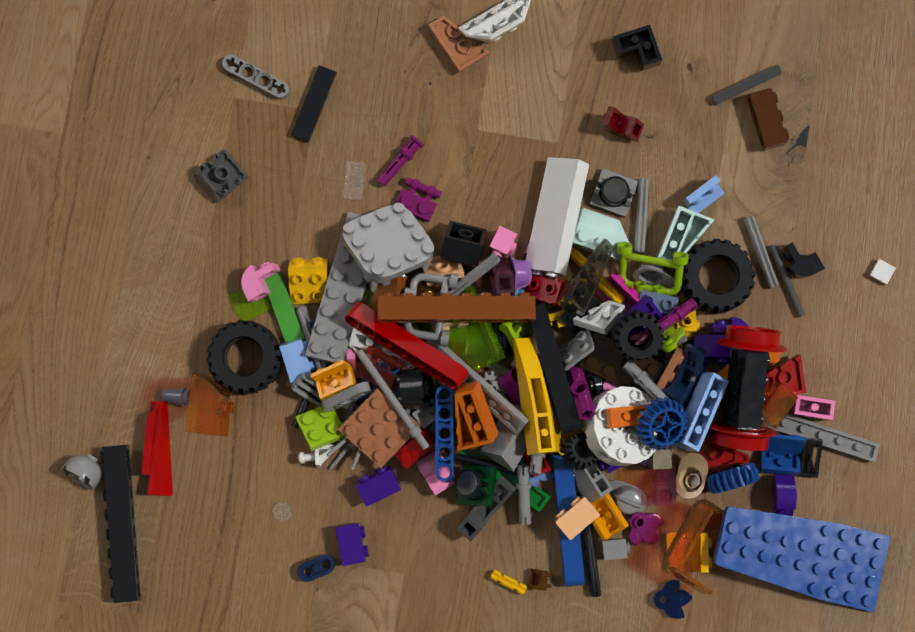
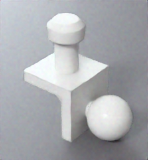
M328 444L316 449L315 453L304 454V452H300L298 454V461L300 464H305L306 461H315L316 467L321 468V465L328 459L327 453L335 446Z

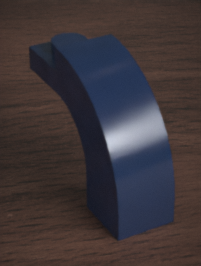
M692 344L685 346L684 359L677 377L669 387L663 390V393L669 399H674L683 408L688 405L700 375L704 373L706 366L703 364L706 350Z

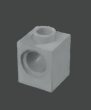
M625 538L601 540L604 561L628 558L627 554L630 553V544L626 542Z

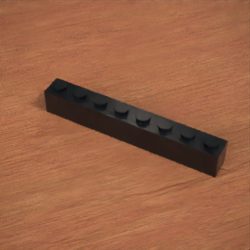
M129 445L102 447L103 451H100L101 463H104V470L101 473L102 481L105 482L106 490H103V499L107 501V509L104 511L105 520L108 521L106 538L110 541V548L107 550L108 559L111 560L109 578L113 581L110 595L111 599H114V603L141 600L130 447Z

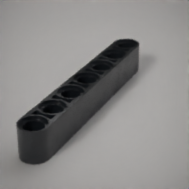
M545 302L535 305L536 320L530 324L562 432L567 434L582 429Z

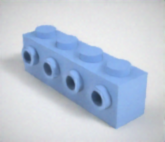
M714 372L701 373L685 410L687 413L685 418L689 421L684 424L687 430H683L684 436H680V443L674 442L675 445L686 451H700L728 385V380Z

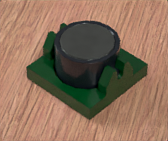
M461 465L459 474L453 478L455 485L452 486V489L455 493H458L456 504L492 507L497 468Z

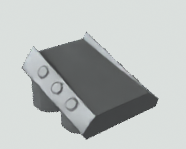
M225 149L218 152L209 162L201 164L199 170L193 174L196 182L202 186L213 202L216 203L220 202L248 179V175Z

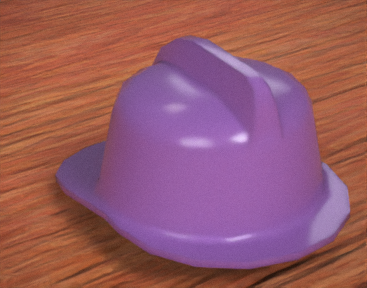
M509 255L510 294L515 296L517 290L529 285L532 279V271L528 260H513V257Z

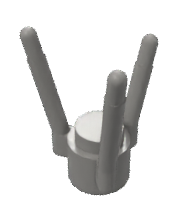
M346 437L327 453L329 457L342 445L347 444L329 466V470L334 468L350 448L353 450L358 448ZM360 449L356 453L351 470L355 469L362 453Z

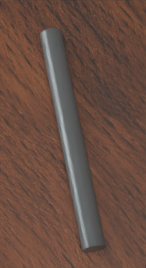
M772 245L769 249L798 318L804 316V310L777 245Z

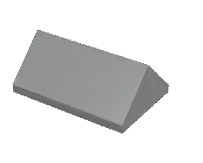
M513 405L522 413L521 406ZM498 420L496 424L498 430L497 437L493 443L483 445L480 452L514 472L527 450L524 429L516 435L503 422Z

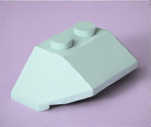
M586 208L580 209L572 246L619 262L620 254L616 252L617 243L629 242L620 220Z

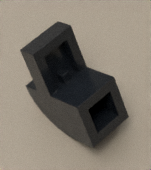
M793 242L783 248L784 258L792 264L786 268L790 275L796 278H808L825 269L816 252L802 259Z

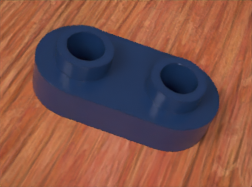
M322 555L309 560L299 566L297 571L298 577L304 582H310L325 576L334 570L335 560L330 555ZM323 561L329 562L328 568L322 566ZM306 568L311 569L310 575L304 573Z

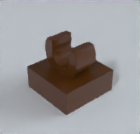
M531 569L529 588L546 591L547 588L552 587L551 584H547L548 577H553V574L545 570Z

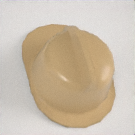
M698 453L686 454L679 464L675 479V489L685 499L696 498L706 486L708 464L702 455Z

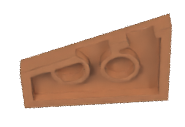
M444 15L428 24L427 28L458 73L490 55L489 50L477 44L475 39L465 37L458 26Z
M678 344L673 355L667 356L665 360L664 372L661 373L656 383L662 391L665 390L664 387L667 382L671 383L675 376L673 371L676 365L680 366L684 359L682 344Z

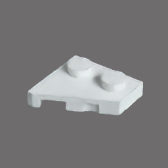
M608 300L600 304V306L588 310V315L582 318L574 317V325L606 335L616 320L625 313V305Z

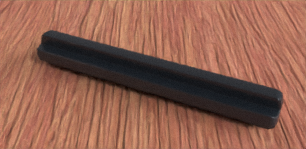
M590 523L582 530L590 594L591 597L601 596L592 523Z

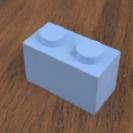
M302 337L279 344L291 383L295 382L302 373L310 376L313 373L312 371L315 370L313 360H309L305 356L308 344L307 341L303 342Z

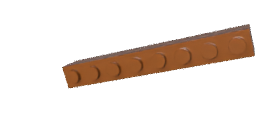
M382 293L381 296L377 297V323H533L536 320L535 296H530V293H519L518 296H511L510 293H500L499 296H491V293H480L479 296H472L471 293H460V296H452V293H441L440 296H432V293H421V296H413L412 293H402L401 296H393V293Z

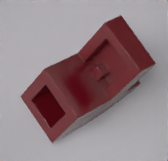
M608 106L607 112L603 116L602 124L605 126L604 130L621 138L638 142L644 124L639 119L623 115L619 110Z

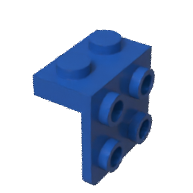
M779 433L777 436L769 438L768 450L760 451V472L799 476L801 472L800 454L806 444V438L799 435L787 436Z

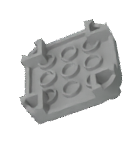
M402 203L385 206L353 219L343 226L342 246L344 250L347 249L363 271V278L367 282L371 280L375 283H383V286L390 285V280L420 267L423 270L426 269L433 258L434 245L432 240L414 215Z

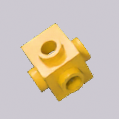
M696 310L689 313L683 321L673 324L674 329L684 327L687 340L692 339L693 335H696L697 331L700 330V322L696 320Z

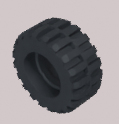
M720 239L707 240L697 245L688 253L689 259L688 264L684 265L681 288L684 290L683 295L685 298L694 299L699 308L698 310L708 311L710 314L726 313L740 306L750 296L751 289L755 285L754 277L756 272L752 268L754 263L747 257L749 255L747 251L743 252L740 249L741 246L737 243L734 245L730 240L726 239L724 241ZM711 259H721L731 266L735 281L728 292L712 294L703 287L699 273L705 262Z
M237 320L235 323L230 322L226 324L227 326L224 328L221 327L217 331V335L213 336L210 340L212 343L207 349L208 357L206 359L209 364V372L213 375L214 380L224 389L243 395L255 394L260 390L268 388V385L276 380L275 377L280 373V366L283 362L276 336L265 326L250 320ZM246 339L254 341L259 345L262 350L263 361L255 373L242 376L230 369L227 362V354L235 342Z

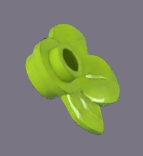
M672 325L662 333L665 338L662 341L663 347L661 350L664 352L675 350L678 340L685 334L684 327L674 329Z

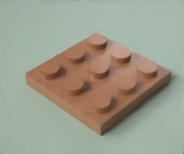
M379 387L338 427V431L380 468L411 438L410 430ZM409 415L414 424L420 428L421 425Z

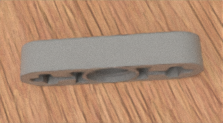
M358 383L323 400L321 404L324 412L337 410L371 393L369 383Z

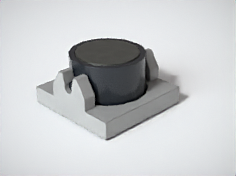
M602 169L589 205L626 217L638 181Z

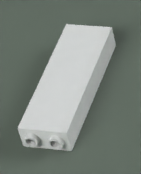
M548 157L526 256V260L530 262L532 275L538 276L544 273L551 278H557L558 275L566 276L589 164L580 159Z

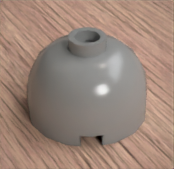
M87 454V456L74 455L67 460L61 469L64 475L68 476L70 474L73 478L72 481L89 490L91 488L95 490L101 479V468L96 463L97 459L90 454Z

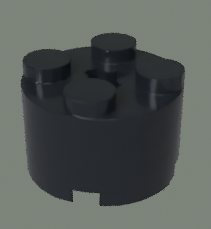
M420 369L403 371L401 375H397L396 381L400 387L398 400L402 406H405L408 410L433 406V403H430L431 399H435L433 377H429L427 373Z

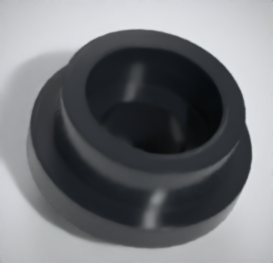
M590 376L587 381L589 391L593 395H597L603 391L602 380L599 376Z

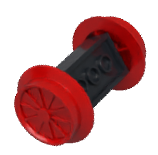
M727 325L725 338L716 341L719 345L731 347L727 377L729 382L726 387L723 420L713 421L709 427L714 431V444L738 450L764 451L768 450L769 438L778 435L777 430L761 426V424L763 423L762 409L765 404L764 392L768 382L766 374L767 366L770 364L769 352L788 351V348L781 344V331L754 326Z

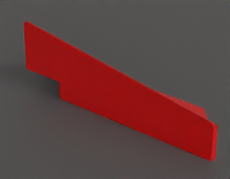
M151 401V410L147 415L141 475H150L147 495H173L168 403L163 401Z

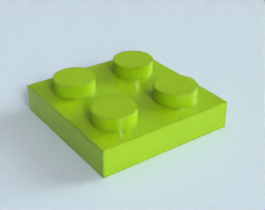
M321 406L295 416L310 451L345 438L338 431L341 422L335 410L324 412Z

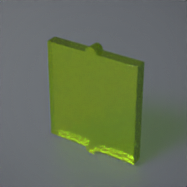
M243 289L229 295L234 305V311H237L240 319L244 321H249L273 309L267 296L256 302H250L247 300Z

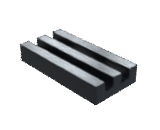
M806 438V444L800 454L801 472L799 476L818 478L823 444L822 439ZM810 444L806 472H803L806 446ZM815 444L817 445L814 472L810 473Z

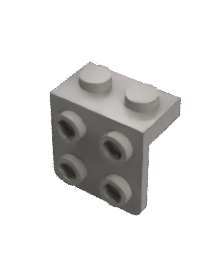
M592 330L580 331L574 339L564 343L559 349L565 371L594 351V332Z

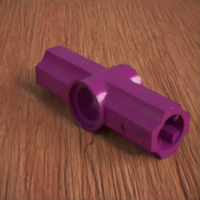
M575 366L566 372L579 419L591 420L596 415L589 387L583 369Z

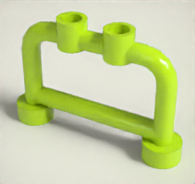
M617 243L616 252L620 254L618 274L626 281L624 284L629 289L631 287L635 289L639 296L641 290L673 296L680 291L684 265L688 264L689 259L687 253L675 252L673 260L635 254L632 253L631 243ZM627 260L676 269L674 286L672 288H665L659 284L648 285L643 281H629L626 277Z

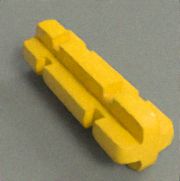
M493 570L490 576L493 581H499V584L511 590H516L520 595H523L527 589L526 585L521 582L520 584L517 583V580L505 574L502 575L497 570Z

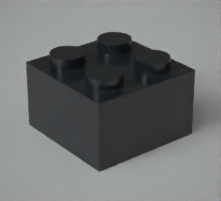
M450 220L440 257L448 261L462 262L468 266H478L487 229Z

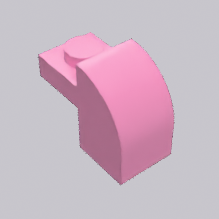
M266 262L259 267L250 265L244 271L241 285L248 301L256 302L271 294L265 279L281 271L278 264Z

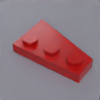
M797 354L767 372L768 382L764 392L765 401L806 393L801 355Z

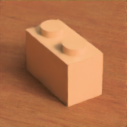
M578 496L570 503L572 506L567 511L563 509L555 516L557 520L554 522L569 540H572L600 516L586 497L580 498Z

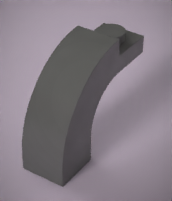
M501 476L495 483L492 507L475 506L456 529L471 542L517 488Z

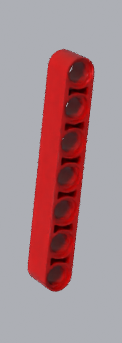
M356 302L345 316V321L350 326L453 390H457L469 374L463 365L397 324L377 323V312L361 302Z

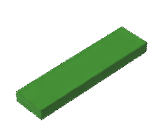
M278 272L265 279V282L271 292L268 296L284 340L287 342L302 337L304 342L306 340L281 272Z

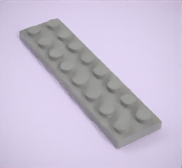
M348 212L345 224L363 215ZM343 231L305 353L306 357L332 364L335 361L345 360L353 327L345 321V316L356 302L362 303L368 283L363 278L364 273L347 249L344 250L342 246Z

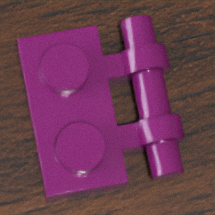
M407 177L404 184L411 187L410 191L402 189L396 203H402L414 216L430 222L437 206L436 203L431 201L432 196L439 199L442 192L432 185L429 187L420 183L418 179L413 180ZM416 190L427 193L426 197L422 198L415 195Z

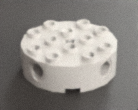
M620 386L600 393L592 400L596 415L591 420H583V427H585L588 447L599 460L611 466H629L649 459L656 451L640 440L641 438L637 434L639 430H637L636 426L608 429L605 409L649 405L652 399L648 394L635 387ZM652 431V435L654 437L657 436V433Z

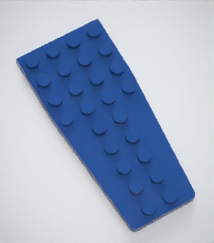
M727 506L724 509L713 563L820 600L875 612L891 536L834 522Z

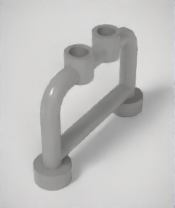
M420 273L412 278L409 288L405 287L404 293H412L413 296H416L417 286L420 281L441 283L440 294L448 293V289L457 288L459 274L451 273V276L448 277ZM404 323L405 330L416 337L440 341L441 346H448L450 331L442 330L443 323H435L434 333L415 330L412 327V323Z

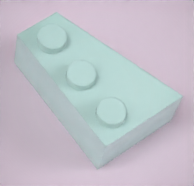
M678 206L657 258L673 260L675 252L687 253L712 224L714 219Z

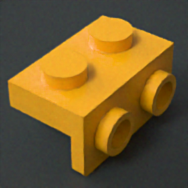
M345 360L335 361L332 365L326 368H319L316 372L310 374L311 379L316 381L319 398L322 401L356 385L353 368Z
M609 493L591 503L600 514L592 524L603 541L629 526Z

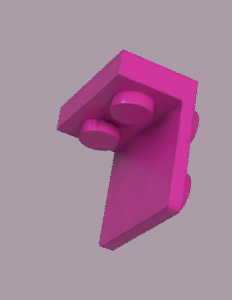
M612 273L608 277L607 281L625 298L622 304L625 305L626 313L640 300L638 298L639 294L632 287L629 289L624 284L626 281L619 274L615 275ZM600 288L594 292L603 303L608 300L612 301Z

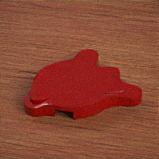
M714 433L705 437L700 451L696 452L706 459L708 471L712 472L723 471L735 463L746 464L749 462L748 454L714 444Z

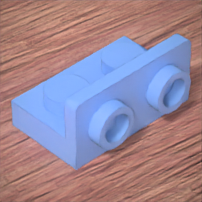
M715 175L686 197L683 201L689 210L700 213L724 194V191L718 185L721 180Z

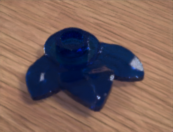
M670 580L665 583L662 590L655 593L653 601L656 607L664 609L667 616L681 619L684 618V612L681 607L686 605L692 599V596L687 591L679 589V580ZM661 596L666 597L665 603L660 602L659 599Z

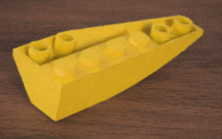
M532 337L514 338L513 345L522 414L529 419V422L524 427L527 455L561 452L563 447L558 415Z

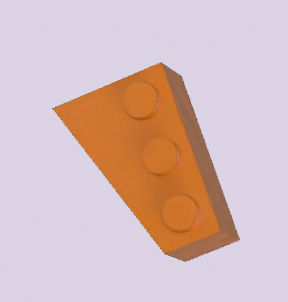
M479 380L460 385L455 393L456 434L458 436L457 451L493 443L498 435V430Z

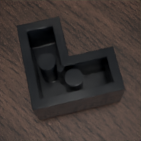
M650 25L613 37L612 44L618 59L636 54L642 71L661 64L662 57Z

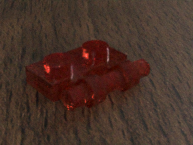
M369 345L366 352L372 355L370 361L391 389L397 378V375L392 370L394 367L401 370L404 363L399 361L398 357L394 355L389 356L382 352V349ZM378 359L388 363L386 368L376 364ZM360 362L354 375L379 387L364 364Z

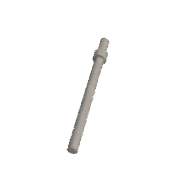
M363 349L356 353L410 430L409 434L411 437L416 439L423 450L428 448L430 445L421 434L422 430L411 420Z

